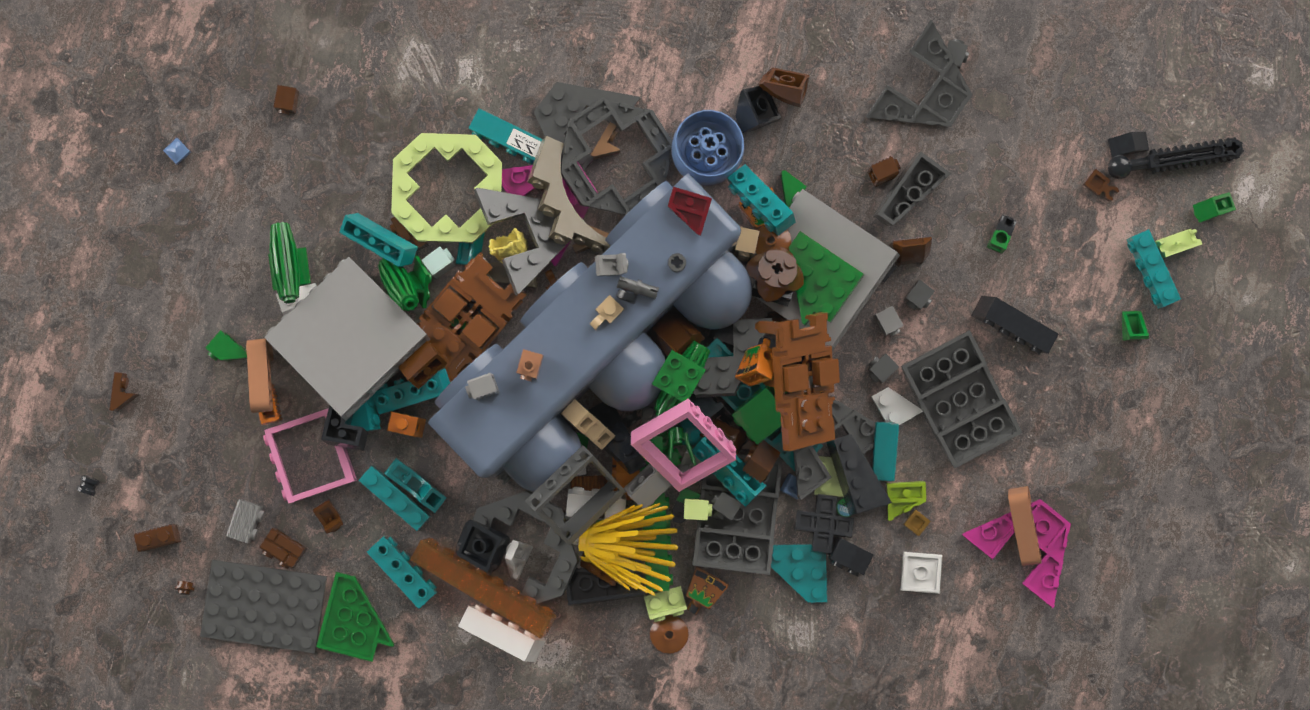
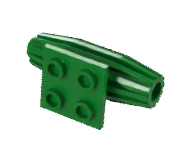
M284 222L274 223L270 226V254H268L273 291L277 290L281 301L290 304L296 302V299L299 298L300 286L311 284L307 248L297 249L290 224Z
M419 256L414 257L413 271L407 273L404 267H398L382 258L379 261L378 269L381 282L391 299L404 311L414 310L418 303H420L422 308H426L427 300L430 298L428 286L431 283V273L427 271Z
M693 341L682 355L671 350L652 385L661 389L654 406L657 416L690 399L706 371L704 367L710 354L708 348Z

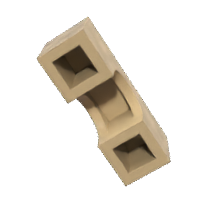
M740 227L741 234L734 250V256L739 261L748 262L755 254L759 231Z
M575 399L561 413L601 450L615 437L607 427Z

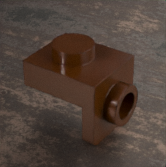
M329 499L313 509V513L323 525L326 534L337 531L343 525L342 516Z

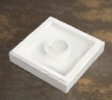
M903 552L900 590L940 594L942 555Z

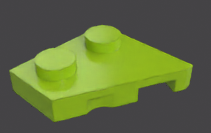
M925 481L886 483L887 495L892 502L887 504L888 521H892L898 515L912 510L913 507L926 502Z

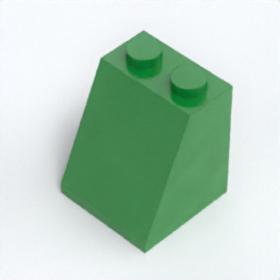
M765 384L732 414L734 422L746 431L747 437L757 445L781 427V414L776 411L775 389Z

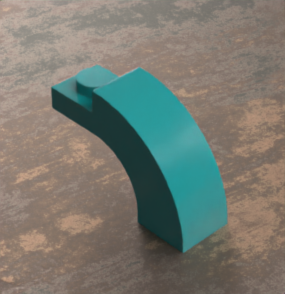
M397 458L384 472L386 476L406 489L420 503L434 513L447 498L429 481Z

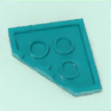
M812 544L773 545L771 568L808 603L827 602L826 554L811 552Z

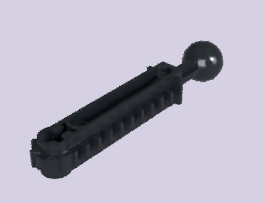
M1234 137L1226 138L1224 142L1222 139H1219L1217 143L1214 140L1210 141L1209 144L1205 141L1202 143V146L1199 142L1194 147L1192 144H1189L1187 149L1185 145H1181L1179 149L1177 146H1174L1172 151L1169 147L1165 151L1162 148H1159L1157 151L1152 149L1149 151L1148 156L1132 160L1125 156L1117 155L1110 159L1107 170L1113 178L1124 179L1131 171L1141 169L1151 170L1153 174H1156L1159 170L1165 172L1166 167L1169 171H1172L1174 167L1176 170L1181 169V165L1186 169L1189 165L1191 168L1195 167L1196 163L1198 166H1202L1204 162L1206 165L1211 164V161L1213 164H1216L1218 160L1222 163L1227 159L1229 162L1240 158V155L1244 152L1243 143ZM1228 147H1230V148H1234V151H1233V150H1229V151H1226V152H1225V149L1228 148Z

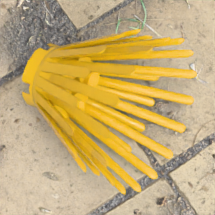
M658 503L638 510L643 504L633 505L602 521L593 523L579 537L578 548L579 551H584L585 557H580L583 561L594 564L626 589L630 590V586L655 596L653 591L641 585L640 582L662 592L663 589L660 586L622 567L669 582L670 578L668 576L651 571L652 568L650 566L627 558L675 567L676 564L673 561L650 557L655 556L654 551L638 548L677 550L678 546L675 544L631 541L655 540L656 535L674 534L678 530L676 528L640 531L625 530L651 526L656 522L673 519L674 515L670 514L644 520V516L666 510L668 506L656 508L660 505Z

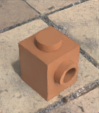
M523 349L516 372L521 375L520 379L531 382L533 378L537 379L544 355Z

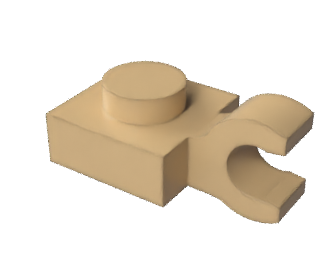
M609 295L595 309L599 315L592 320L590 325L596 330L605 320L611 324L624 308Z

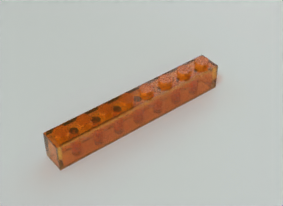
M430 537L420 540L410 559L412 562L540 639L547 636L557 615L552 613V609L536 604L537 601L534 598L521 595L517 588L506 586L503 584L504 581L496 576L491 577L487 572L456 556L452 549L443 548L438 545L439 542Z

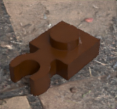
M1097 169L1093 170L1083 186L1097 196L1103 193L1105 199L1110 202L1113 201V198L1109 195V192L1113 191L1116 194L1119 192L1117 187L1108 185L1111 180Z

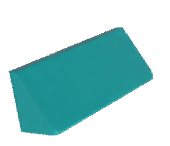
M876 422L872 470L878 480L895 481L899 424L894 422Z

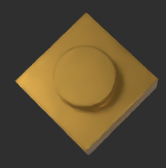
M915 509L903 525L917 536H920L931 521Z

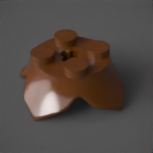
M773 247L765 253L758 254L746 265L749 276L757 280L758 293L765 302L778 300L787 290L797 291L804 284L803 272L796 263V259L790 251L783 247ZM777 268V269H779V271H781V272H779L778 274H775V273H774V272H775L774 269Z

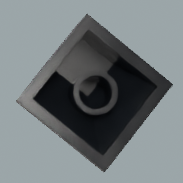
M760 86L741 90L735 117L742 133L757 130L782 119L773 97Z

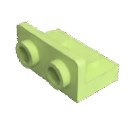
M681 586L671 588L669 591L654 593L655 596L651 594L644 596L650 620L654 619L655 622L666 619L665 615L673 614V617L682 615L684 610L687 609Z

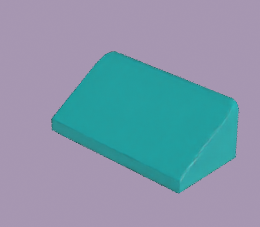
M485 232L473 243L459 242L456 264L466 266L472 258L474 259L480 252L482 253Z

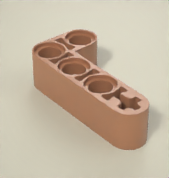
M265 338L247 340L251 412L272 411L270 361H273L272 345Z
M1029 487L1009 489L1008 499L1022 567L1042 564L1031 508Z

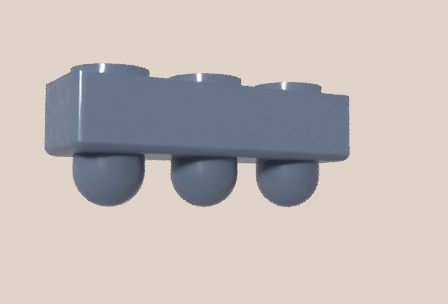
M689 173L674 186L668 181L658 185L626 214L605 239L611 247L602 255L626 253L628 260L626 274L619 276H597L596 262L589 268L583 262L578 263L558 279L528 309L520 320L526 328L504 349L498 344L488 348L470 363L435 400V404L440 410L429 420L428 424L479 477L494 478L505 471L522 488L535 492L581 447L577 433L562 417L561 413L574 399L578 401L589 389L606 405L621 411H635L653 403L658 398L661 389L652 385L663 366L665 357L647 333L673 308H676L692 324L705 329L728 327L745 314L752 298V283L746 268L732 254L741 234L740 226L713 198L701 236H698L668 208L673 187L712 198ZM680 253L685 257L686 266L682 271L674 272L669 268L668 259L672 254ZM675 257L671 264L675 265L676 268H680V264L683 265V261H679V258ZM622 276L635 281L639 279L642 280V283L659 287L656 299L654 300L638 294L635 304L618 299L616 294L618 289H620L617 288L619 277ZM610 295L624 310L611 324L605 320L595 330L590 325L592 320L599 315L595 309ZM523 349L544 355L538 378H533L532 382L520 379L521 375L516 373ZM492 373L495 377L499 394L495 393V396L484 397V399L479 401L469 398L465 386H468L467 381Z

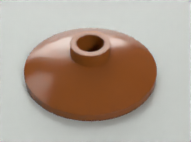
M765 225L758 229L759 236L755 250L757 254L767 252L773 247H783L789 251L792 240L788 230L777 236L773 231H768ZM770 237L775 238L773 243H768Z
M665 615L666 619L654 621L650 630L651 642L656 649L663 653H675L686 645L689 635L688 628L685 622L678 616ZM667 631H671L673 633L672 638L666 637L665 634Z

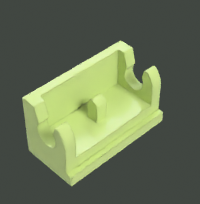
M1188 229L1156 240L1155 243L1162 258L1202 245L1201 239H1197L1195 236L1197 230Z

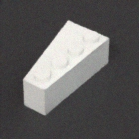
M478 604L475 606L468 605L458 627L523 661L536 662L545 643L544 640L536 637V634L528 630L520 629L519 625L509 621L507 623L503 621V617L498 614L492 613L491 615L485 612L486 608Z

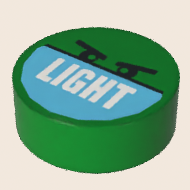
M844 498L840 499L836 504L837 513L843 517L852 516L849 515Z

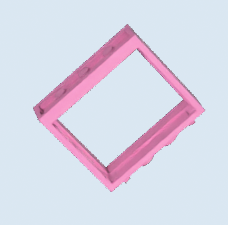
M689 399L631 431V445L678 492L736 460L737 449L733 445V441H729L723 431L717 428L712 420L701 412L698 405L695 406ZM688 418L720 452L682 473L650 439Z
M328 409L264 430V442L266 446L270 447V460L272 464L276 465V478L279 483H282V496L285 501H288V504L357 481L347 448L335 446L345 478L293 495L273 434L322 417L326 418Z

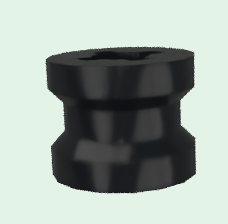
M81 475V483L77 486L76 490L95 496V488L100 484V481Z

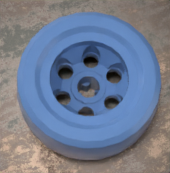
M702 110L691 114L678 126L673 136L671 147L675 167L683 177L689 173L699 185L707 186L722 183L738 169L742 162L744 138L741 129L730 116L719 111ZM696 139L698 144L693 145L691 141ZM707 143L712 144L710 148L707 147ZM723 149L725 155H720L718 150ZM694 153H699L701 157L696 159L693 155ZM708 158H713V159H714V163H713V164H709V163L707 162V159H708Z

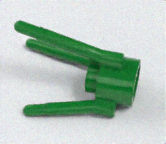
M681 427L669 428L668 459L671 462L673 460V446L682 445V441H685L692 464L696 466L697 462L688 439V433H684Z

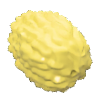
M514 228L508 234V237L503 235L502 237H496V240L490 239V245L488 246L490 248V255L495 256L502 264L503 258L526 252L528 248L524 234L517 228Z

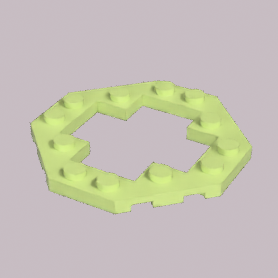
M421 133L393 159L391 213L418 242L473 243L492 226L487 225L481 208L460 228L447 215L431 227L406 201L420 188L408 173L434 149L447 162L463 150L487 175L475 188L501 192L502 162L476 135Z

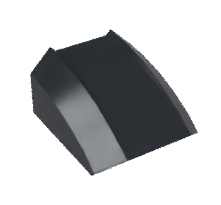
M470 519L465 523L458 539L456 555L487 573L494 572L501 564L506 548L510 544L509 536Z

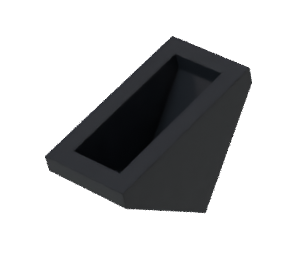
M1129 132L1108 139L1111 158L1117 155L1123 156L1149 151L1146 132Z

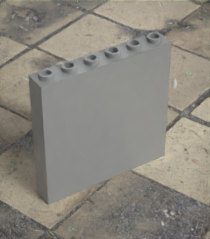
M802 189L801 192H797L794 195L793 203L789 207L794 213L796 223L787 229L791 235L792 242L801 231L864 274L831 323L827 321V334L831 337V341L825 342V345H831L833 351L900 255ZM770 237L768 239V243H773L775 241V238ZM750 277L753 287L755 279ZM793 291L788 306L774 302H765L763 299L755 297L787 320L799 319L800 329L810 327L809 322L806 326L802 324L797 291Z
M350 257L339 262L337 268L332 273H328L324 277L323 282L318 286L313 287L305 299L298 301L295 308L290 313H286L276 326L271 327L264 337L344 420L352 416L399 370L398 366L422 344L430 340L429 336Z

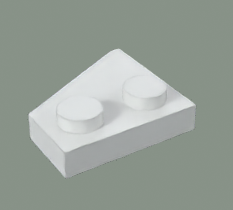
M889 387L871 396L885 422H894L900 425L923 412L922 409Z
M512 540V543L507 546L505 560L511 578L518 581L533 546L516 540Z

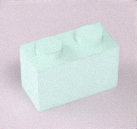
M438 247L422 259L424 265L436 279L455 266L452 262L455 259L447 248L443 250L441 247Z

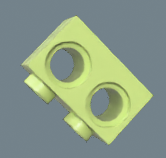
M685 498L684 519L707 520L708 516H712V504H709L708 500Z

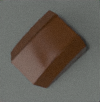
M773 67L762 76L758 85L778 100L792 106L801 107L806 97L810 75Z
M932 237L898 240L890 243L888 246L900 255L894 264L898 267L915 263L922 265L930 254Z
M668 312L652 327V340L667 356L671 350L682 355L693 341L700 344L705 339L680 312Z

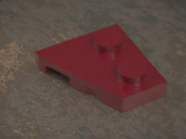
M673 187L668 208L698 236H701L712 198Z

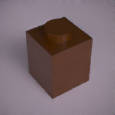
M277 85L273 107L281 115L289 116L290 113L296 114L300 91L294 87Z

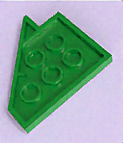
M800 231L789 246V251L793 254L796 263L803 272L804 284L797 290L802 324L806 326L809 322V319H805L806 315L819 312L828 313L827 321L831 323L864 274Z
M336 572L316 647L373 662L378 643L394 647L395 643L356 576Z

